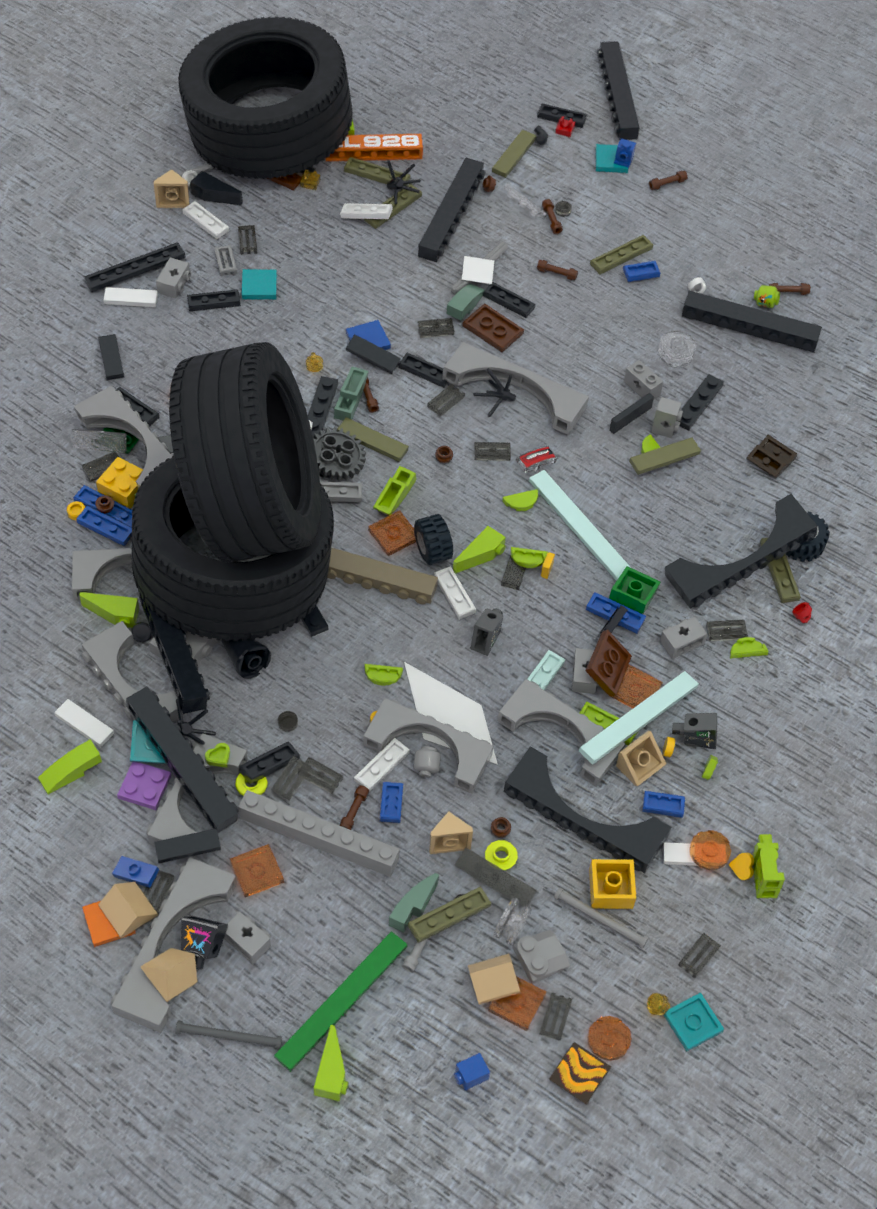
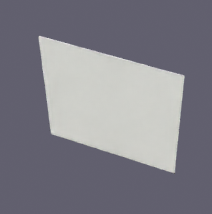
M464 256L462 280L492 284L494 260Z

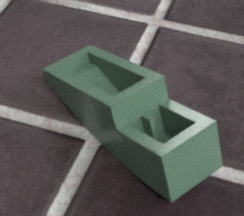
M473 284L465 286L447 304L446 314L462 321L465 315L470 314L483 297L485 290Z
M351 367L334 408L335 419L342 421L346 417L351 420L353 419L369 371Z
M434 873L425 878L403 896L389 916L390 927L404 933L413 915L416 917L423 915L438 885L439 874Z

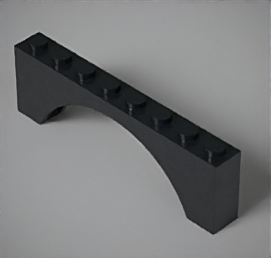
M792 494L775 503L776 521L774 528L766 542L748 557L724 565H701L679 558L665 566V576L690 609L694 606L702 605L706 599L717 596L723 589L731 588L742 578H748L754 571L765 568L771 561L782 558L788 551H794L800 544L815 538L817 535V524Z
M530 746L505 781L504 792L510 798L523 802L527 808L540 812L546 819L554 820L563 829H569L576 833L579 838L593 843L598 849L609 852L615 859L634 860V870L646 873L662 848L663 843L667 840L672 827L655 817L633 825L613 826L598 823L581 816L564 803L552 786L547 768L548 756Z

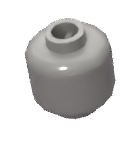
M423 746L420 750L416 751L413 768L419 772V776L431 777V774L439 772L440 753L437 752L436 748Z

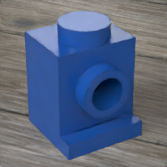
M620 139L614 164L629 168L634 158L636 143Z

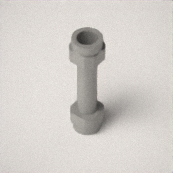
M428 938L420 943L416 942L410 956H406L402 965L406 971L414 972L418 965L417 959Z

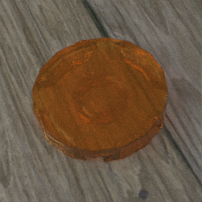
M714 830L697 833L689 847L693 862L706 870L723 868L728 863L731 855L728 839L722 833Z
M612 1016L597 1019L589 1028L587 1037L588 1045L592 1052L599 1058L608 1061L618 1060L623 1057L629 1050L632 1039L628 1026L619 1018Z

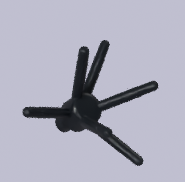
M387 160L392 176L391 181L387 183V188L394 190V204L397 205L398 189L400 188L420 193V190L404 186V184L420 183V179L403 181L402 179L415 167V164L413 163L399 177H395L391 162Z
M487 368V372L493 379L488 381L497 389V392L487 390L486 393H474L473 395L499 398L488 414V417H491L502 400L515 401L516 395L510 393L509 389L512 375H509L506 386L503 387L492 371Z
M176 699L179 717L177 723L181 728L182 736H187L204 745L205 742L191 733L216 735L214 731L192 729V725L207 714L208 710L205 709L191 721L184 722L180 700Z

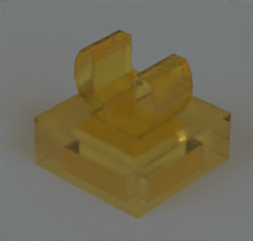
M308 169L305 170L300 181V187L316 190L321 180V174H317L316 171L311 173L308 172Z

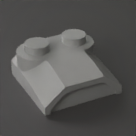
M551 930L534 936H524L512 946L531 984L570 967L566 952L557 936Z

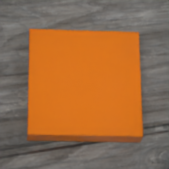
M101 901L82 907L94 947L121 939L100 909L98 904ZM135 930L125 937L136 934Z

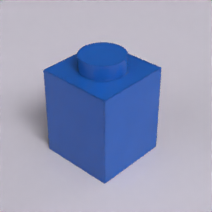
M481 1053L457 1063L454 1073L456 1082L459 1086L462 1085L465 1091L489 1080L490 1071Z

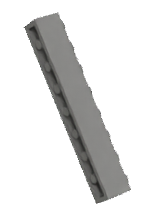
M246 791L238 806L239 818L386 876H392L399 861V848L251 791Z

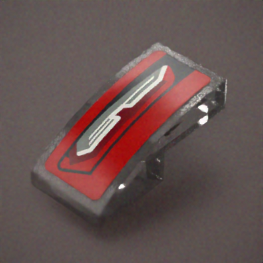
M548 445L528 451L518 456L516 461L524 472L538 471L541 465L556 463L558 457Z

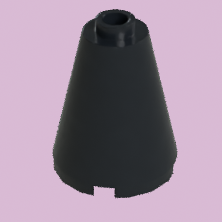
M221 639L236 672L242 678L251 679L260 675L259 671L263 667L265 669L268 667L271 661V652L262 643L247 639V641H225V639Z

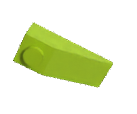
M487 526L453 561L454 573L456 574L493 560L497 555H501L506 548V537L490 526Z
M80 592L81 605L110 623L116 625L123 621L127 628H133L136 624L140 609L138 598Z
M330 1025L314 1084V1096L340 1101L341 1095H346L349 1081H345V1069L336 1028L334 1025Z

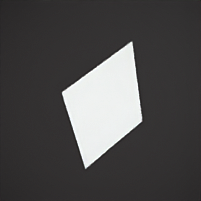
M404 662L418 713L432 716L436 721L450 724L454 729L468 732L473 737L479 740H486L492 745L482 705ZM422 733L425 740L450 748L440 738ZM493 749V754L489 762L498 765L495 752Z

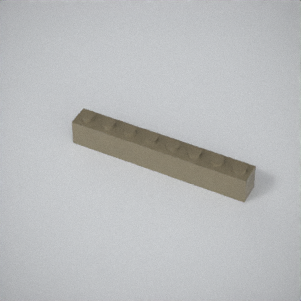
M331 548L327 578L335 579L337 577L343 579L347 584L355 582L361 584L365 589L376 588L383 594L394 593L401 599L411 598L415 599L419 604H431L438 586V577Z

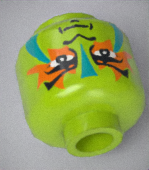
M762 285L758 290H755L754 300H756L759 307L772 309L779 303L780 292L776 287Z

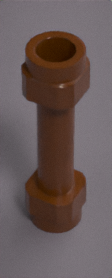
M685 170L678 171L676 175L663 179L654 178L649 181V187L651 190H657L662 185L672 182H684L688 179L687 172Z
M545 199L542 202V208L549 216L551 230L554 234H559L563 230L562 224L557 221L553 211L554 205L551 200Z
M539 260L537 264V270L541 272L547 270L567 276L569 280H576L578 271L574 268L564 269L548 264L546 260Z
M778 283L769 284V286L776 287L779 292H800V295L810 294L811 290L810 284L801 283L800 286L778 285Z
M367 377L363 392L367 400V409L369 412L374 413L379 410L377 399L373 398Z
M363 785L358 786L354 793L355 799L339 826L352 830L354 826L353 820L362 801H366L370 790Z

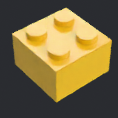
M117 457L96 481L97 490L99 493L110 496L114 501L131 509L134 504V494L138 491L136 480L141 475L143 469Z
M592 859L589 868L591 908L633 909L636 901L634 860Z

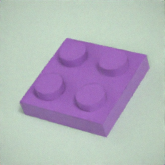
M132 762L117 794L118 799L157 810L172 776L171 772L140 762Z

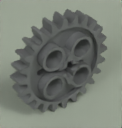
M334 427L333 431L326 428L325 433L320 430L319 435L314 434L313 440L319 473L324 472V478L330 475L331 480L334 477H337L338 481H340L341 477L347 480L348 476L354 478V475H358L360 470L363 469L366 461V452L363 451L365 446L360 445L361 440H355L356 435L349 436L350 431L343 433L341 428L337 432Z

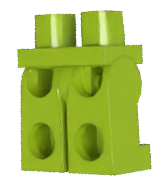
M760 834L758 836V843L754 847L753 870L756 898H777L785 881L784 873H778L776 861L779 846L778 843L772 842L771 834Z

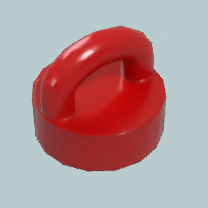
M808 602L798 604L792 613L796 619H799L802 623H807L811 618L812 607Z

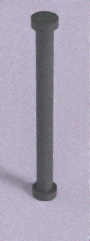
M179 1020L175 1029V1034L183 1032L274 1046L278 1050H280L282 1044V1036L275 1038L184 1024L183 1021Z

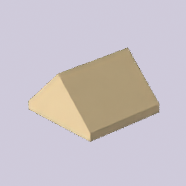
M172 169L154 181L156 208H185L190 205L188 181Z
M648 730L619 752L616 767L635 786H639L665 766L666 762L652 732Z
M448 811L431 831L429 853L438 854L471 850L472 827Z
M136 882L114 884L98 904L120 938L125 937L158 916Z
M170 948L140 967L166 1002L197 983L195 954Z
M509 954L468 965L478 1004L521 993Z

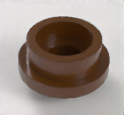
M487 176L483 180L482 187L485 192H492L496 186V179L492 176Z
M440 446L435 452V458L441 463L450 462L453 459V451L448 446Z
M107 495L100 496L95 502L97 510L101 513L111 512L114 508L113 498Z
M504 817L496 818L491 823V832L497 837H506L511 832V823ZM502 826L504 830H499L498 827Z

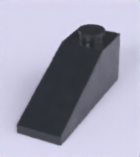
M201 171L190 181L191 194L203 201L233 205L243 204L242 191L204 171Z

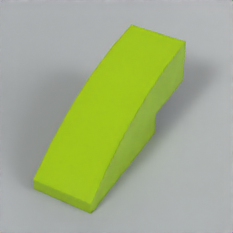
M399 466L393 478L390 477L373 509L390 516L411 490L417 480L416 473Z
M91 739L54 762L38 779L46 793L50 794L83 777L84 771L101 763L100 753Z

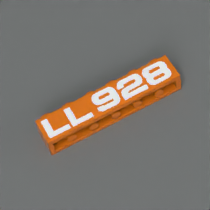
M422 134L348 135L342 145H339V148L333 154L325 158V161H348L350 157L363 161L422 159Z

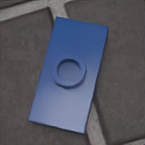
M656 261L623 266L628 282L660 277V270Z
M383 782L380 822H401L403 783Z
M645 791L642 812L683 818L685 796Z
M121 856L112 874L116 878L136 882V884L150 888L159 872V868L155 865Z

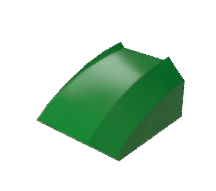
M626 566L612 587L609 599L644 614L661 581Z

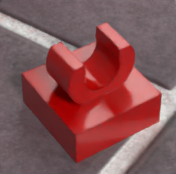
M562 116L556 127L555 134L571 137L575 128L573 119L565 120L564 116Z

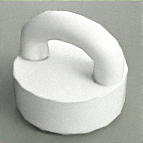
M189 170L183 173L182 178L188 181V187H190V181L198 174L193 170Z
M701 277L693 279L687 286L690 291L694 292L701 289L697 292L701 294L706 289L705 282Z

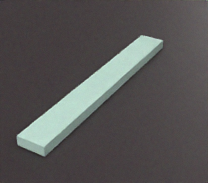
M545 470L530 477L529 482L533 487L538 489L540 495L617 581L626 566L630 567Z
M684 671L582 745L579 752L590 763L595 764L695 690L699 683Z

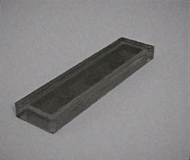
M468 848L464 849L455 863L457 868L527 909L537 893L536 889Z

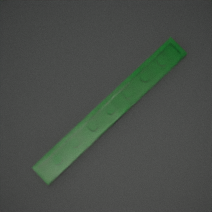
M391 931L274 1055V1058L291 1072L329 1032L330 1025H335L401 955L408 944Z

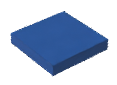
M379 320L346 329L349 340L355 334L384 350L391 348V343Z

